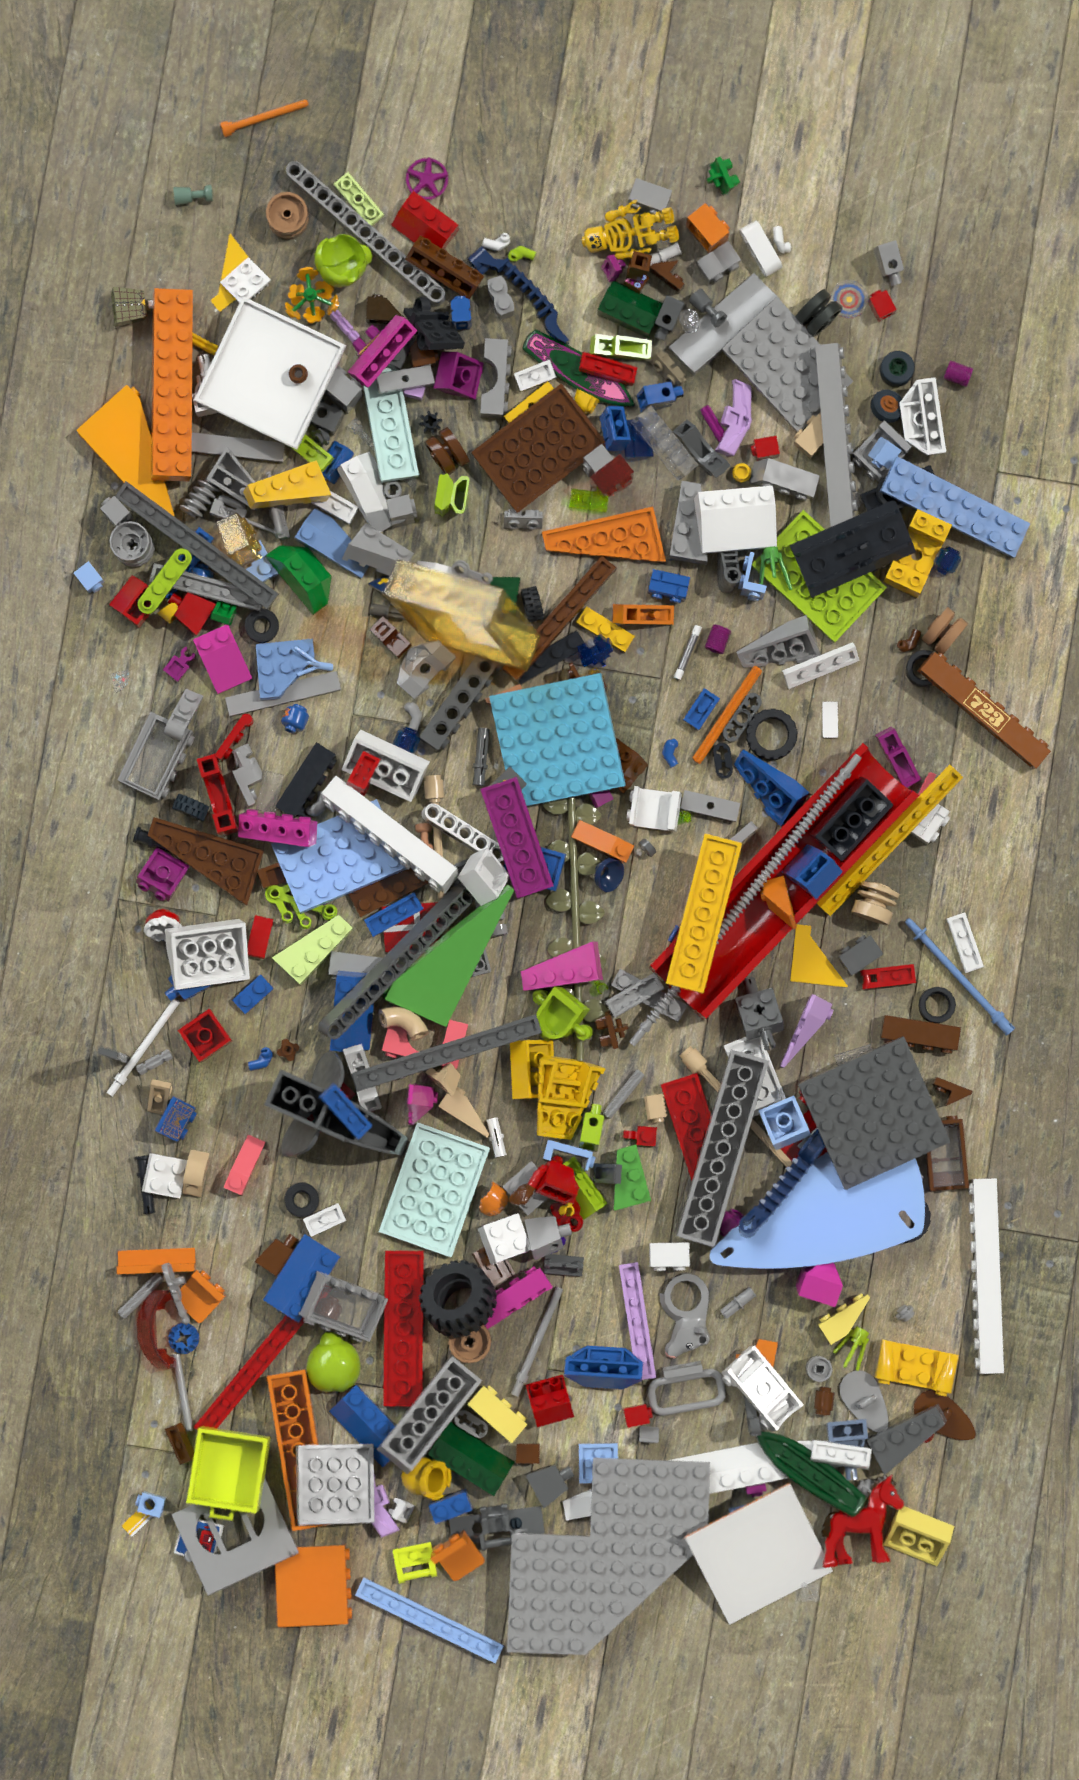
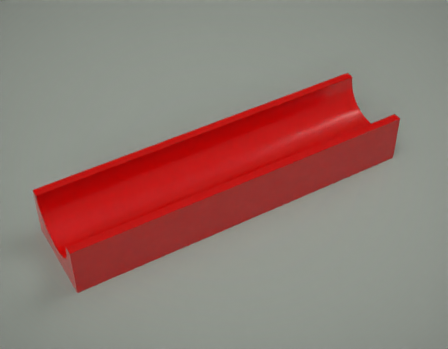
M862 743L733 878L723 918H727L726 914L731 913L730 910L734 909L733 905L736 906L737 901L741 900L740 897H743L744 892L748 891L747 888H751L750 884H754V879H758L757 875L762 874L761 870H765L764 866L769 865L768 861H772L771 857L776 856L775 852H779L778 848L783 847L782 844L786 843L785 839L790 838L789 835L793 834L792 831H795L796 826L800 825L799 822H802L803 817L807 816L806 813H810L809 809L814 808L813 804H817L816 800L821 799L820 795H824L823 791L828 790L827 786H831L830 782L835 781L834 777L837 778L839 776L841 768L844 769L855 754L862 759L850 773L851 776L844 780L843 786L840 785V790H836L837 794H833V799H829L830 803L825 804L826 808L823 807V812L818 813L819 816L815 817L816 821H812V825L808 826L809 830L806 829L805 834L801 835L802 838L798 839L799 842L794 844L795 847H791L792 851H788V856H784L785 860L780 861L781 865L778 864V869L773 870L774 874H770L771 878L766 879L770 880L784 876L796 924L919 795L914 790H910L888 773L873 757L869 748ZM860 777H864L894 805L852 852L841 861L823 847L810 832ZM807 844L823 851L843 871L817 899L813 898L781 872ZM760 891L756 892L757 896L754 895L753 900L749 901L750 904H747L746 909L742 910L743 913H739L740 917H736V922H732L733 926H729V931H725L726 935L721 936L722 940H718L719 944H716L704 993L680 988V993L677 992V996L704 1021L792 930L787 923L768 908L766 901H762ZM677 938L649 966V969L653 973L655 972L665 984Z

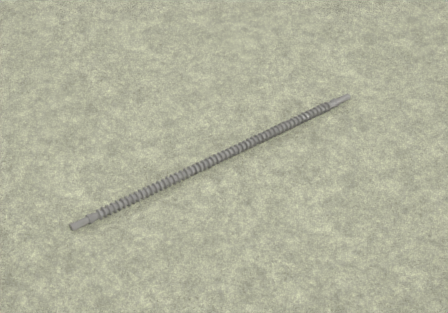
M855 754L844 769L841 768L839 776L837 778L834 777L835 781L830 782L831 786H827L828 790L823 791L824 795H820L821 799L816 800L817 804H813L814 808L809 809L810 813H806L807 816L803 817V821L799 822L800 825L796 826L795 831H792L793 834L789 835L790 838L785 839L786 843L782 844V848H778L779 852H775L776 856L771 857L772 861H768L769 865L764 866L765 870H761L762 874L757 875L758 879H754V884H750L751 888H747L748 891L744 892V896L740 897L741 900L737 901L736 906L733 905L734 909L730 910L731 913L726 914L727 918H723L724 922L721 924L716 944H719V939L722 940V935H726L725 931H729V926H733L732 922H736V917H740L739 913H743L742 910L746 909L747 904H750L749 901L753 900V896H757L756 892L760 891L759 888L764 887L763 883H767L766 879L771 878L770 874H774L773 870L778 869L777 865H781L780 861L785 860L784 856H788V851H792L791 847H795L794 844L799 842L798 839L802 838L801 835L805 834L806 829L809 830L808 826L812 825L813 820L816 821L815 817L819 816V812H823L822 808H826L825 804L830 803L829 799H833V794H837L836 790H840V785H844V780L851 776L850 773L862 759L860 756ZM671 985L672 988L667 989L668 993H664L665 997L660 998L661 1002H657L658 1006H654V1011H650L651 1015H647L646 1021L639 1025L640 1028L629 1041L630 1044L635 1047L646 1032L649 1033L652 1024L657 1023V1018L660 1019L659 1015L664 1014L663 1010H667L666 1006H670V1001H674L673 997H677V992H681L680 987Z

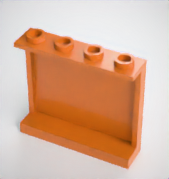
M346 1544L296 1547L299 1552L298 1554L275 1564L278 1627L349 1623V1619H352V1607H348V1599H351V1588H347V1580H351L350 1568H347L346 1560H350V1550L346 1548Z

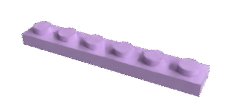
M638 1262L619 1265L632 1353L643 1362L642 1380L656 1378Z

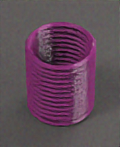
M950 360L943 379L967 387L973 368Z
M713 624L704 647L711 652L724 654L731 630Z

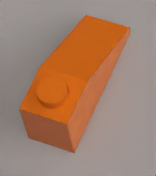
M613 604L612 623L674 625V605Z
M581 820L578 821L571 835V838L611 858L618 859L622 863L627 862L634 848V845Z
M784 876L767 880V883L764 882L763 890H760L762 901H766L768 908L792 929L797 928Z

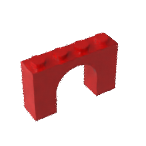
M215 754L196 759L211 802L212 816L217 833L220 837L238 833V825L219 759Z

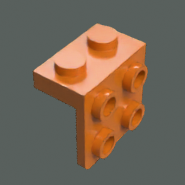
M196 1270L181 1288V1301L187 1313L196 1322L202 1323L226 1295L224 1294L225 1290L218 1283L214 1285L209 1280L211 1277L204 1270L201 1272Z
M465 1530L453 1534L448 1541L435 1546L432 1549L430 1558L434 1564L440 1562L453 1581H458L485 1562V1558Z

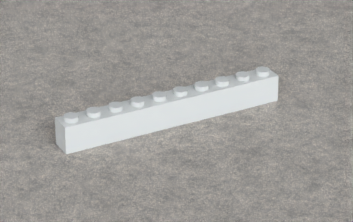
M997 1178L971 1179L968 1188L969 1195H972V1202L969 1203V1213L973 1214V1222H970V1234L973 1233L974 1241L970 1242L971 1253H974V1261H971V1271L975 1272V1280H972V1292L976 1293V1299H973L972 1305L973 1311H976V1319H973L974 1331H977V1338H974V1349L978 1350V1358H975V1370L978 1369L980 1374L1004 1373Z

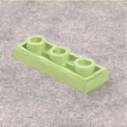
M349 172L334 183L335 188L352 208L371 226L384 217L382 211ZM361 197L362 200L360 202H357L356 198Z

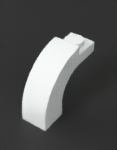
M362 1044L343 1049L351 1075L353 1072L369 1068ZM376 1086L357 1092L360 1105L370 1112L382 1108Z

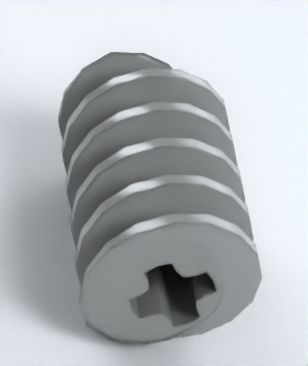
M203 478L204 481H197L200 487H193L195 493L189 492L188 495L191 500H184L187 506L180 505V509L195 520H197L196 516H203L200 510L207 511L204 504L211 505L208 498H216L213 491L220 492L213 483Z

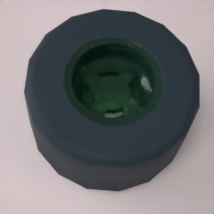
M903 351L888 353L880 365L882 380L892 387L906 385L911 380L915 371L912 357Z

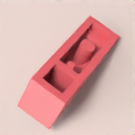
M247 1135L223 1188L239 1195L244 1194L266 1143L265 1141Z

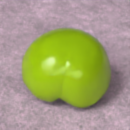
M338 234L333 238L323 239L318 244L314 255V264L322 279L334 287H348L354 284L364 274L366 266L372 261L371 250L347 234Z
M334 1331L325 1332L321 1336L319 1344L310 1352L306 1365V1372L310 1383L322 1392H344L356 1383L361 1370L357 1350L349 1342L342 1340L340 1335Z

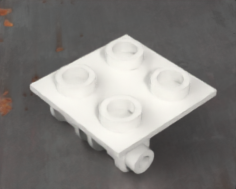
M247 258L220 283L240 303L242 297L250 300L252 297L255 298L256 293L260 294L261 290L269 286L268 283L271 279Z

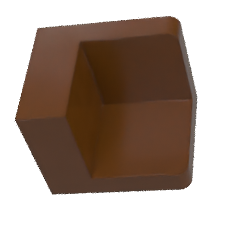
M279 862L257 870L265 890L272 885L286 882Z
M540 1443L517 1444L516 1463L539 1464Z

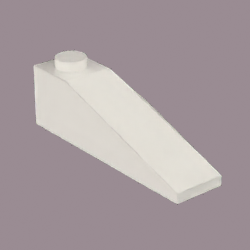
M371 452L358 455L341 464L337 471L368 525L380 533L390 528L391 521L383 483L380 481L378 465Z

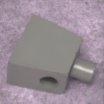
M896 240L873 248L882 277L888 276L891 286L902 283L899 272L903 271L904 267ZM889 262L893 264V269L889 268Z
M554 1216L524 1220L535 1260L562 1249L561 1237L572 1235L570 1224L558 1226Z

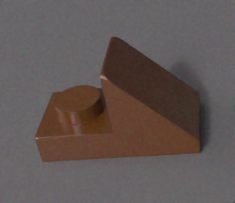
M679 261L652 264L649 271L680 294L684 288V280L677 274H671Z
M935 1077L932 1085L936 1086L935 1090L942 1093L950 1091L945 1106L963 1099L973 1092L938 1077Z

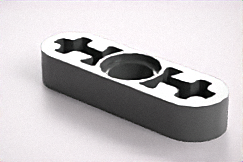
M748 694L724 728L723 738L727 742L738 740L760 708L762 700L758 694ZM755 697L758 705L751 707L750 711H753V713L750 714L748 710L742 707L745 706L747 708L750 703L748 699ZM741 712L745 713L748 717L745 723H740L737 720V715ZM732 721H734V723L737 726L742 727V729L740 730L739 728H737L735 731V735L737 736H732L731 738H728V732L726 731H731L733 729L734 725L731 723Z

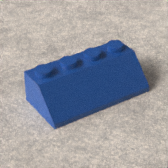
M338 970L334 1007L368 973ZM374 1003L338 1039H331V1051L344 1052L343 1049L362 1044L364 1050H370Z
M304 1234L263 1300L299 1323L303 1316L298 1313L303 1308L316 1278V1272L319 1271L329 1275L340 1256Z
M356 1385L329 1412L360 1444H373V1457L384 1467L390 1460L378 1451L377 1448L396 1424Z

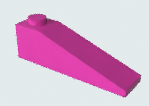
M409 1084L408 1125H414L433 1108L434 1103L437 1104L438 1092H434L435 1088Z

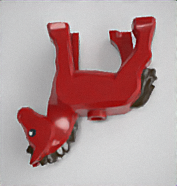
M892 1474L878 1477L877 1480L871 1483L870 1490H868L867 1507H863L855 1517H851L840 1510L827 1515L822 1525L824 1529L821 1531L822 1537H827L825 1540L826 1550L823 1568L837 1567L838 1563L839 1565L853 1564L852 1557L847 1553L843 1542L847 1532L870 1533L872 1562L885 1563L891 1561L889 1554L884 1548L882 1534L886 1518V1505H890L896 1510H902L904 1507V1501L897 1493L895 1488L897 1483L893 1481ZM835 1550L837 1552L838 1561L835 1557Z

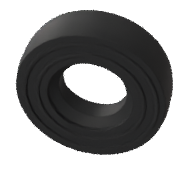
M262 608L261 612L253 610L246 617L245 631L251 640L258 643H266L277 635L279 621L276 615L268 609ZM261 618L269 622V629L264 633L257 632L254 627L255 622Z
M300 1182L293 1184L285 1194V1206L292 1215L307 1217L316 1211L319 1205V1194L308 1183ZM299 1192H304L309 1196V1204L306 1207H298L294 1202V1198Z

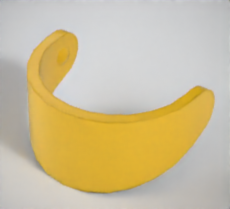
M171 603L157 614L170 624L175 620L173 615L177 611L178 606L175 603Z

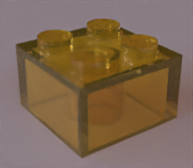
M235 513L216 522L228 555L239 565L244 567L262 558L260 553L262 547L254 537V534H256L255 529L251 523L248 524L245 517L242 518L238 513Z

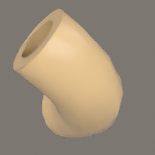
M400 1007L379 1010V1020L384 1028L391 1026L401 1027L407 1031L412 1041L420 1040L429 1034L421 1018L410 1010Z

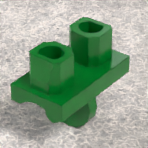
M720 156L715 158V161L709 165L711 169L709 170L710 177L707 178V183H714L716 188H720L722 195H726L740 184V180L736 174L729 176L728 171L733 168L730 158L722 159Z

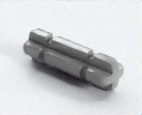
M166 1049L160 1055L157 1054L146 1060L144 1064L137 1065L136 1069L140 1075L148 1072L147 1070H152L163 1064L164 1061L167 1062L172 1059V1054Z

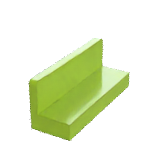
M575 1156L563 1164L574 1170V1177L579 1185L576 1200L580 1204V1215L583 1220L608 1204Z

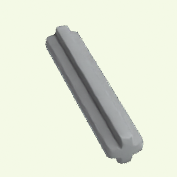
M636 1070L603 1111L607 1118L611 1119L643 1079L644 1074L640 1070Z
M156 1273L118 1310V1314L122 1318H126L164 1281V1277L160 1273Z

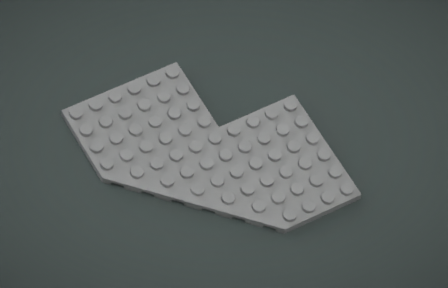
M593 1457L590 1536L512 1533L507 1652L586 1655L693 1555L685 1536L708 1525L710 1462Z

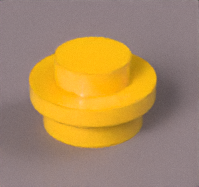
M739 463L733 468L732 476L737 482H746L751 476V469L747 464Z

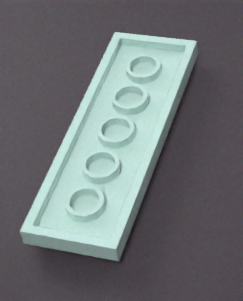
M388 367L385 368L381 373L392 372L396 370ZM376 380L369 388L363 386L381 483L418 477L419 472L403 390L379 394Z

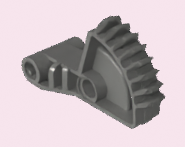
M737 551L717 552L718 587L721 592L726 594L731 593L741 579Z

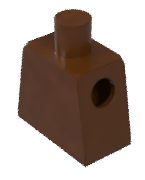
M290 1233L284 1242L275 1239L255 1262L277 1277L294 1251L293 1248L299 1239Z

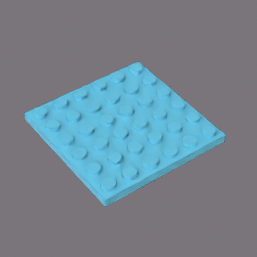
M602 673L489 696L505 771L511 767L527 783L521 790L527 806L626 785Z

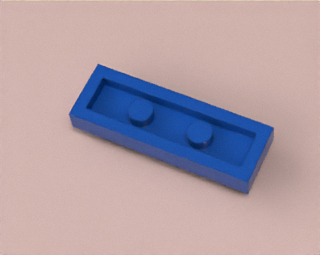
M414 892L364 921L372 936L375 937L424 910Z
M336 1084L330 1085L319 1096L356 1139L359 1140L372 1127L370 1122Z

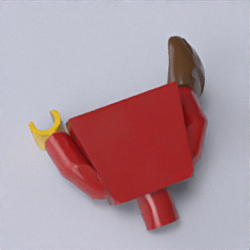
M554 1156L551 1158V1161L549 1160L546 1164L540 1165L531 1176L529 1182L518 1187L509 1198L510 1203L513 1205H525L535 1191L566 1204L560 1207L559 1213L560 1215L572 1216L574 1214L572 1204H575L579 1185L574 1177V1170L563 1165L562 1157Z

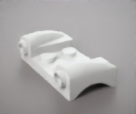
M755 1346L748 1347L722 1372L724 1383L728 1386L738 1387L760 1413V1426L766 1431H777L791 1414L803 1406L802 1402Z

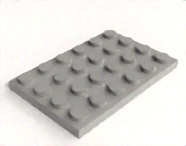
M776 297L721 350L796 432L804 429L808 425L806 424L813 415L817 416L821 413L815 345L820 344L781 300ZM846 373V378H843L844 385L848 387L853 380Z

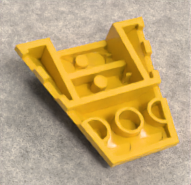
M553 1056L540 1058L537 1135L571 1140L582 1119L581 1114L590 1102L588 1099L592 1091L596 1090L599 1084L597 1081L600 1075L604 1074L606 1068L584 1061H577L576 1059Z

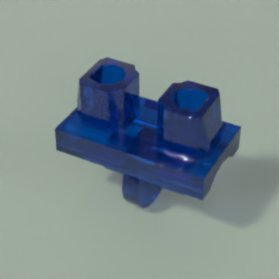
M599 634L593 639L595 644L593 647L589 648L587 643L578 646L581 663L584 668L592 663L594 666L598 663L603 667L607 665L605 659L611 657L610 653L614 651L610 638L606 639L602 634Z

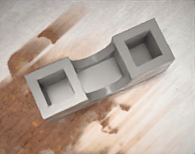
M409 494L386 500L392 528L415 523L414 517H417L414 499L410 500Z

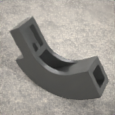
M685 420L673 430V433L685 450L709 476L713 475L717 478L730 467L728 461L706 442L697 427L689 420Z

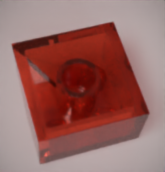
M619 454L590 476L589 484L603 498L607 495L611 497L620 488L626 489L633 483L634 471Z

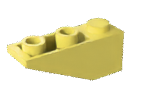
M862 1293L852 1299L854 1302L847 1306L845 1303L836 1308L837 1313L832 1316L827 1314L819 1319L821 1322L817 1325L830 1345L848 1335L870 1299L868 1294L864 1296Z

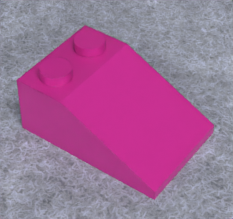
M228 624L193 639L217 694L252 679Z

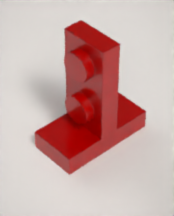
M363 751L346 785L352 787L364 797L381 759Z

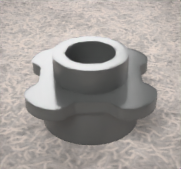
M318 428L317 431H311L313 441L320 447L329 444L330 436L325 429Z

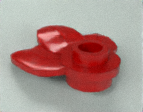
M577 1200L575 1204H572L574 1208L572 1216L560 1215V1207L566 1204L556 1202L550 1205L551 1212L556 1217L558 1226L570 1224L572 1232H577L583 1227L584 1221L580 1215L581 1207ZM571 1219H576L577 1225H573Z

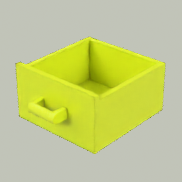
M204 1426L199 1427L186 1503L211 1506L210 1518L233 1521L235 1510L257 1513L260 1510L271 1437ZM215 1507L231 1509L230 1515L214 1514Z

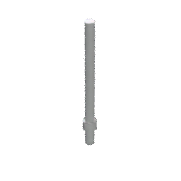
M559 1287L555 1288L523 1367L515 1378L517 1381L511 1393L514 1396H519L523 1384L528 1380V1372L563 1289Z

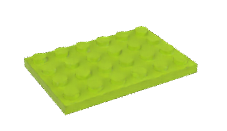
M803 510L777 537L778 552L782 554V560L793 589L789 590L779 561L775 564L776 578H773L771 565L765 562L764 578L804 616L807 615V618L835 643L887 587L870 572L811 598L789 545L825 529ZM760 556L752 563V567L759 574L761 568Z

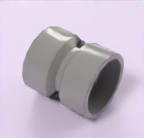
M814 1356L806 1363V1373L814 1381L824 1382L832 1374L830 1361L822 1356Z

